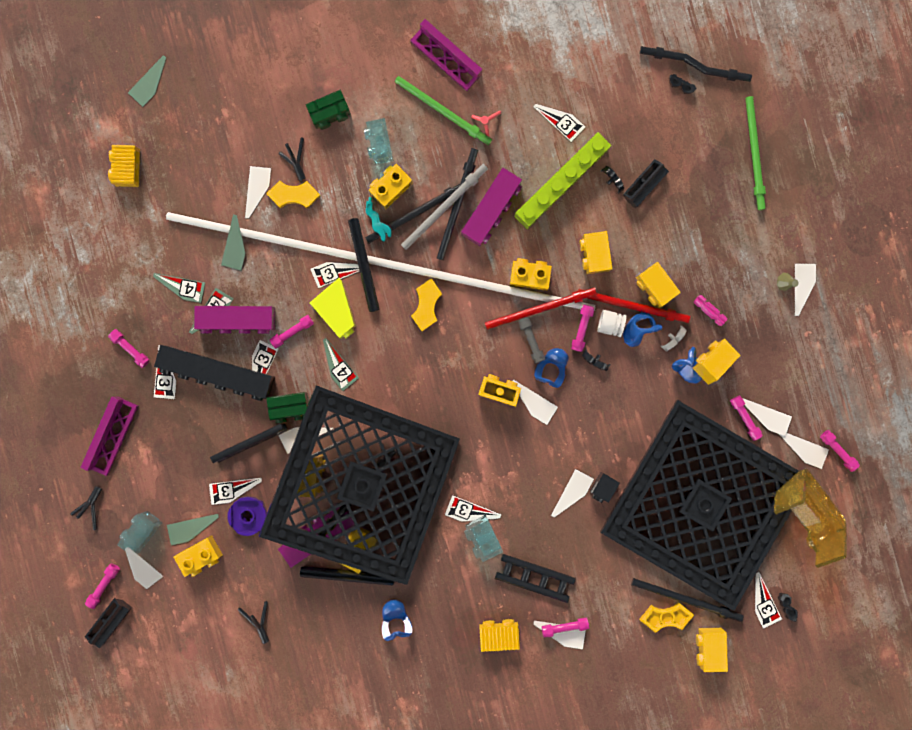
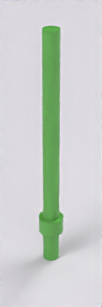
M400 76L395 79V83L469 132L468 135L474 139L478 138L488 146L493 139L481 132L479 127L476 125L472 126Z
M749 96L745 99L755 187L753 189L754 196L757 198L758 210H765L764 195L766 194V189L763 186L754 99L753 96Z

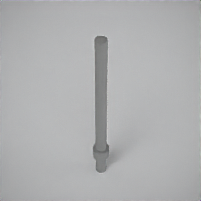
M484 163L473 174L470 173L465 178L466 181L401 244L403 248L407 250L471 186L479 182L478 179L488 170Z

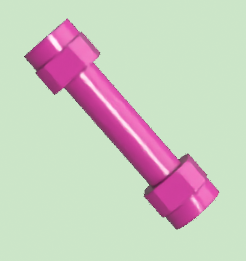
M583 304L580 311L582 318L576 339H573L571 349L580 352L585 347L583 340L589 318L593 317L594 307Z
M310 316L302 317L300 319L301 322L282 334H276L269 339L273 347L276 349L282 346L284 341L304 328L308 329L314 325Z
M114 329L108 335L110 340L114 344L118 343L135 359L134 362L141 368H144L150 362V359L144 353L140 354L123 338L124 335L117 329Z
M739 395L731 399V405L733 409H737L749 430L747 433L752 441L763 436L762 431L753 423L744 407L745 402Z
M830 430L820 435L822 441L826 445H830L844 461L843 465L850 472L855 471L860 466L858 461L854 457H850L835 440L836 436Z
M110 563L105 569V576L94 593L90 594L86 599L85 605L87 607L95 609L100 603V597L107 585L119 573L120 568L117 565Z
M586 617L579 618L576 622L555 626L547 624L541 626L545 638L552 637L555 633L579 629V631L589 629V623Z

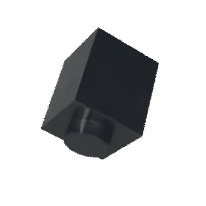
M600 472L590 489V492L594 494L592 498L600 503L603 501L609 503L620 482Z

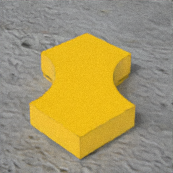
M279 181L266 193L279 208L287 204L296 203L308 209L321 196L307 181L299 186H288Z
M432 278L416 289L419 295V305L411 317L421 331L437 322L434 307L442 293Z
M677 602L674 606L666 609L650 605L639 620L656 633L661 628L667 626H674L683 630L694 614Z

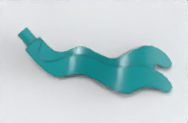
M369 197L368 201H366V214L372 219L373 230L380 234L381 240L385 242L386 233L389 238L392 235L391 228L381 223L380 215L373 210V197Z

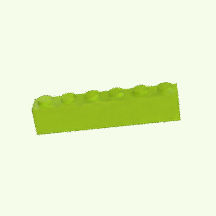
M597 132L515 213L514 217L528 230L608 152L612 145Z

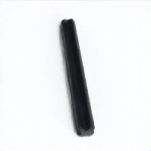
M352 218L348 220L366 301L369 312H375L379 310L361 227L359 219Z
M308 566L300 568V577L389 586H393L395 581L368 572L360 571L358 574L351 570Z

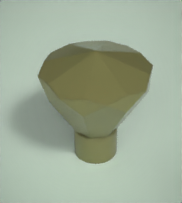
M782 273L777 279V286L783 291L797 287L799 284L798 280L793 279L789 273Z

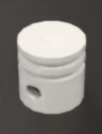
M603 310L597 331L621 337L626 323V315H617L615 312Z

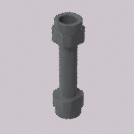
M526 317L519 320V326L521 330H524L533 353L531 357L534 363L544 361V353L538 347L531 329L533 325L530 318Z

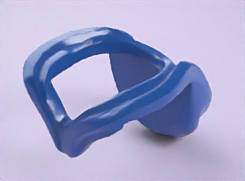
M648 313L636 314L624 329V341L630 347H637L641 343L644 334L662 330V326L656 325L654 318ZM648 318L652 326L651 328H639L636 325L638 321Z
M693 346L688 351V359L675 361L671 368L678 372L685 381L695 384L699 383L702 378L693 369L697 364V350Z
M559 348L549 350L545 355V360L539 362L535 369V379L540 382H547L555 388L560 387L565 378V367L569 360L568 354ZM548 363L555 364L559 368V375L555 382L542 378L543 368Z
M398 600L386 602L382 609V635L385 641L393 640L396 636H410L412 634V623L406 614L404 604ZM397 618L402 619L405 624V632L397 631L390 635L388 629L389 622Z

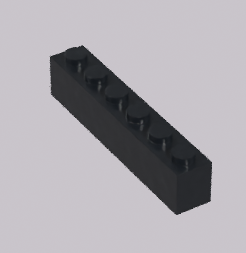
M160 345L154 367L160 369V373L171 375V372L177 373L178 378L189 380L191 377L197 379L196 383L202 385L212 383L215 384L214 388L226 391V388L233 389L234 394L241 396L247 393L252 395V399L263 401V398L267 399L270 396L275 376L166 345Z

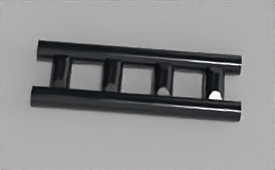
M280 423L211 456L210 459L212 463H220L287 431L288 428L285 423Z
M502 554L501 561L506 564L503 573L496 572V580L568 603L570 596L564 593L568 583L574 585L575 577ZM513 565L524 569L521 580L510 576ZM531 571L542 574L539 586L528 582ZM549 577L560 580L557 592L546 588Z

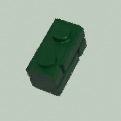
M341 89L305 104L315 128H320V130L329 128L332 122H343L351 115Z
M301 392L268 397L266 400L269 420H275L276 424L287 422V418L294 417L295 421L302 420L309 403L308 393Z

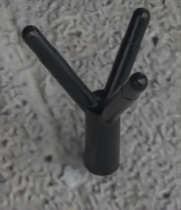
M303 137L300 138L297 160L288 143L285 144V147L291 159L281 151L278 153L293 166L299 181L306 179L300 165L304 142Z
M98 486L94 487L86 502L70 513L73 516L79 512L76 516L79 519L91 505L93 530L97 529L95 502L102 491V488Z
M264 602L260 624L254 615L249 616L239 607L238 611L257 629L262 644L269 642L264 628L268 602Z

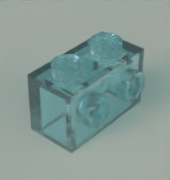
M385 118L366 122L367 128H364L365 139L370 140L371 147H367L369 158H373L375 165L394 161Z
M148 511L141 514L138 513L131 520V527L125 529L119 536L121 540L117 545L124 551L129 547L138 554L163 522Z
M486 515L465 524L467 529L464 531L468 541L472 540L475 546L472 550L477 559L481 558V561L484 562L503 553V549Z

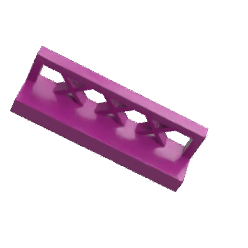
M426 19L420 23V30L410 42L465 91H468L481 77L482 68ZM422 34H425L429 38L430 45H421L417 40ZM432 48L442 49L444 57H434L432 55ZM454 60L458 64V70H449L446 67V61ZM460 73H469L473 78L466 85L461 80Z
M118 396L111 397L80 468L86 471L94 470L108 476L139 405ZM123 404L132 407L129 415L122 417L120 412ZM120 421L123 429L121 433L115 435L112 427L114 423ZM113 439L115 447L112 451L107 452L105 443ZM104 456L107 461L105 470L96 466L98 459Z

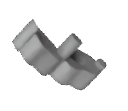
M680 325L677 335L674 337L670 333L668 336L672 340L661 347L667 352L678 344L687 330Z

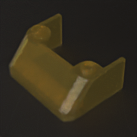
M808 469L798 471L776 492L774 497L775 514L789 509L792 510L808 531L806 542L809 548L816 552L815 566L817 568L846 558L847 525L843 515Z

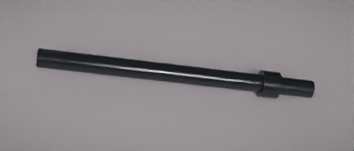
M471 148L468 160L464 163V173L459 187L466 181L465 178L470 173H474L476 167L474 164L479 150ZM465 193L453 204L436 257L437 259L444 261Z
M460 184L443 190L444 193L389 223L388 226L391 228V231L448 199L459 188ZM373 232L365 238L370 244L381 236Z
M635 578L632 579V586L718 614V617L724 619L730 618L739 622L743 621L744 615L730 611L725 606L718 607Z

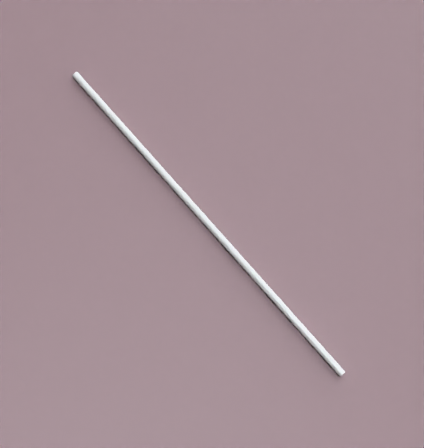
M169 212L166 215V220L226 233H229L230 226ZM240 228L241 236L357 261L354 252ZM367 255L369 264L544 302L561 298ZM572 302L563 305L581 310L583 304L594 307L595 310V305L584 302Z

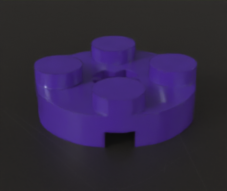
M242 497L234 502L228 511L229 525L240 535H254L261 530L267 515V509L263 501L255 497ZM245 511H250V514L253 515V518H250L251 521H246V518L243 517V513H246Z

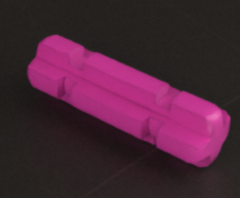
M699 295L694 300V304L697 307H701V310L711 319H714L716 324L722 326L727 321V317L720 314L716 307L710 302H706L707 299L702 295Z

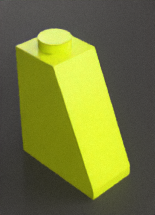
M338 278L314 298L310 304L339 338L345 337L347 339L355 332L353 329L356 325L344 283Z

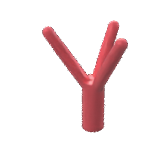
M501 111L489 117L472 115L471 118L482 122L485 134L489 137V121L500 115Z

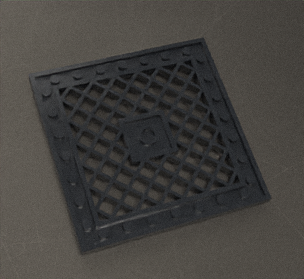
M315 385L259 537L407 585L460 438ZM328 411L333 413L326 417ZM339 415L352 420L343 424ZM336 417L340 426L330 430L327 420ZM358 422L370 427L361 431ZM324 423L327 432L319 435ZM354 423L358 433L348 436L345 427ZM342 429L345 439L336 443L332 433ZM376 429L387 432V434L379 437ZM372 430L376 439L367 443L363 434ZM329 435L333 445L323 449L320 439ZM394 435L406 440L397 444ZM360 436L364 445L354 449L351 440ZM390 437L394 446L385 449L382 440ZM317 442L320 451L312 454L315 444ZM347 442L351 451L342 455L338 446ZM412 442L423 445V447L415 450ZM378 443L381 452L372 455L369 446ZM408 443L412 452L403 456L399 447ZM335 448L339 457L329 461L325 452ZM366 449L369 458L360 462L357 452ZM396 449L399 458L391 462L387 453ZM426 450L429 458L420 462L417 453ZM322 454L326 463L316 467L312 458ZM353 455L357 463L349 461L347 466L344 458ZM384 455L387 464L378 468L375 459ZM414 456L417 464L408 468L405 459ZM310 461L313 469L305 473ZM341 461L344 470L335 474L331 465ZM371 461L374 469L363 465ZM402 462L405 470L396 474L393 465ZM429 463L425 473L423 466ZM328 467L332 476L322 480L318 471ZM387 468L390 469L393 475L386 479L387 474L381 472ZM419 468L422 477L414 480L410 472ZM315 473L319 482L309 486L305 477ZM345 474L340 485L337 477ZM407 474L410 483L401 486L398 478ZM303 479L306 488L298 492ZM334 479L337 488L327 492L324 483ZM395 480L398 489L389 493L386 484ZM422 482L421 488L418 490L416 484ZM321 485L325 494L315 499L311 490ZM383 487L386 495L379 498V495ZM413 487L416 495L407 499L404 490ZM309 492L312 501L302 505L298 496ZM338 493L336 498L342 501L333 505L330 496ZM401 493L404 501L395 505L391 496ZM296 498L299 507L291 510ZM327 498L331 507L320 511L317 502ZM388 498L392 507L382 511L379 502ZM416 500L412 510L409 503ZM348 503L359 506L360 508L352 511ZM314 504L318 513L307 517L304 509ZM345 504L349 513L339 517L336 508ZM406 505L409 513L400 517L397 509ZM375 506H377L379 513L370 517L367 509L374 511ZM302 511L305 519L295 524L291 515ZM333 511L336 519L326 524L323 515ZM364 511L367 519L357 523L354 515ZM394 511L397 519L388 523L385 515ZM288 517L292 525L286 524ZM320 517L323 526L313 530L310 521ZM351 517L354 526L345 530L341 521ZM381 517L385 525L375 529L372 521ZM409 518V521H408L407 526H406V528H405V526H404V524H403L402 521H404V520H406V519ZM307 523L310 531L298 527ZM338 523L342 532L332 536L329 527ZM369 523L372 532L363 536L360 527ZM399 523L402 532L393 535L390 527ZM326 529L329 537L317 533ZM387 529L390 538L381 542L378 533ZM357 530L360 538L350 542L347 534ZM375 535L378 544L369 548L365 540ZM344 536L347 543L338 541L336 539ZM402 537L401 543L398 546L396 539ZM362 542L365 549L356 547L354 545ZM393 542L396 550L387 554L383 546ZM380 548L383 555L374 553L373 551Z
M676 400L600 533L735 611L811 477L681 401ZM684 427H686V428L689 429V430H687V431H683V432H682V430L684 429ZM691 433L693 443L684 445L682 435ZM696 434L700 435L706 440L697 442ZM678 439L680 446L673 448L675 442ZM707 443L710 453L701 455L698 445ZM712 443L722 449L714 451ZM695 447L697 456L688 458L686 448ZM681 450L683 460L675 462L672 452ZM724 453L726 462L717 464L715 455ZM729 453L739 459L731 461ZM669 455L671 463L663 465L664 461ZM711 456L713 466L704 468L702 458ZM698 460L700 469L691 471L689 462ZM745 462L756 469L747 471ZM685 463L687 473L678 475L676 465ZM741 463L743 472L734 474L732 464ZM672 466L674 476L665 478L663 468ZM727 466L730 475L721 477L719 468ZM714 469L717 479L708 481L706 471ZM659 472L661 479L653 481ZM757 472L759 482L751 484L748 474ZM762 472L770 476L771 479L764 480ZM701 473L703 481L697 478L694 483L692 475ZM688 476L691 486L682 488L679 478ZM744 476L746 485L738 487L735 478ZM731 479L733 489L724 490L722 481ZM675 480L678 489L668 491L666 482ZM774 482L776 491L767 493L765 484ZM662 483L664 493L655 495L653 485ZM718 483L720 491L710 486V484ZM761 486L763 495L754 497L752 487ZM650 488L651 496L644 498ZM748 489L750 498L741 500L739 491ZM690 490L684 499L683 491ZM734 492L737 502L730 503L732 498L726 494ZM679 493L681 502L672 504L670 495ZM666 496L668 506L659 508L657 498ZM775 496L770 504L769 497ZM764 499L766 508L758 510L756 501ZM653 500L655 509L645 511L643 502ZM751 502L753 511L744 513L742 504ZM640 505L642 512L634 514ZM738 506L740 515L731 517L729 508ZM680 507L678 512L682 513L683 516L675 518L673 508ZM669 510L672 519L662 521L660 512ZM726 511L727 518L721 519L722 515ZM656 513L658 522L649 524L647 515ZM765 513L762 520H760L759 514ZM754 515L757 524L748 526L746 517ZM643 516L645 526L636 528L634 518ZM686 519L688 528L679 531L677 521ZM690 519L701 525L692 527ZM742 519L744 528L735 530L733 521ZM629 522H631L632 528L627 526ZM728 522L731 531L722 533L720 524ZM673 523L675 532L666 534L664 525ZM660 526L662 535L652 537L650 528ZM716 527L718 535L709 537L707 529L714 531ZM647 529L649 538L640 534L639 531ZM702 529L705 538L695 540L693 531ZM756 529L753 536L751 537L750 530ZM745 532L747 541L738 543L736 534ZM689 533L691 542L682 544L680 535ZM732 535L734 544L725 547L723 537ZM676 536L678 545L669 547L667 538ZM663 539L665 548L654 541ZM719 539L721 548L712 550L710 541ZM706 542L708 551L699 553L697 544ZM693 546L695 555L686 557L684 548ZM746 546L743 553L741 554L740 547ZM680 549L682 558L671 551ZM736 549L737 558L729 560L727 551ZM722 552L725 561L716 563L713 554ZM710 556L711 565L702 566L700 558ZM696 559L698 567L688 561ZM736 563L732 570L730 564ZM726 565L728 574L719 576L717 567ZM713 569L715 577L705 571Z

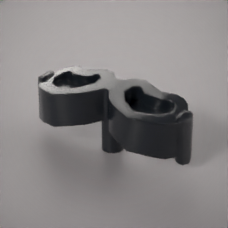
M676 74L669 76L670 85L672 87L681 86L684 94H691L697 89L694 84H690L688 81L677 77Z
M605 166L600 170V172L605 173L610 178L606 182L608 185L614 182L618 194L625 189L622 180L613 169Z
M586 349L582 354V357L589 364L598 369L607 371L611 365L598 361L601 355L597 354L596 358H594Z
M779 593L778 599L780 600V605L784 607L783 611L786 614V618L796 622L798 611L790 606L792 598L788 594Z

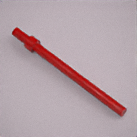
M595 287L582 292L578 290L572 292V295L485 322V326L488 330L572 302H582V299L597 295Z
M598 293L587 298L665 317V320L669 321L677 320L685 323L690 321L689 315L677 313L676 310L672 309L664 310Z

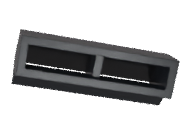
M654 159L623 194L626 201L634 208L641 204L669 172L664 167V164Z
M114 598L85 635L89 644L95 645L100 649L132 607L125 601Z

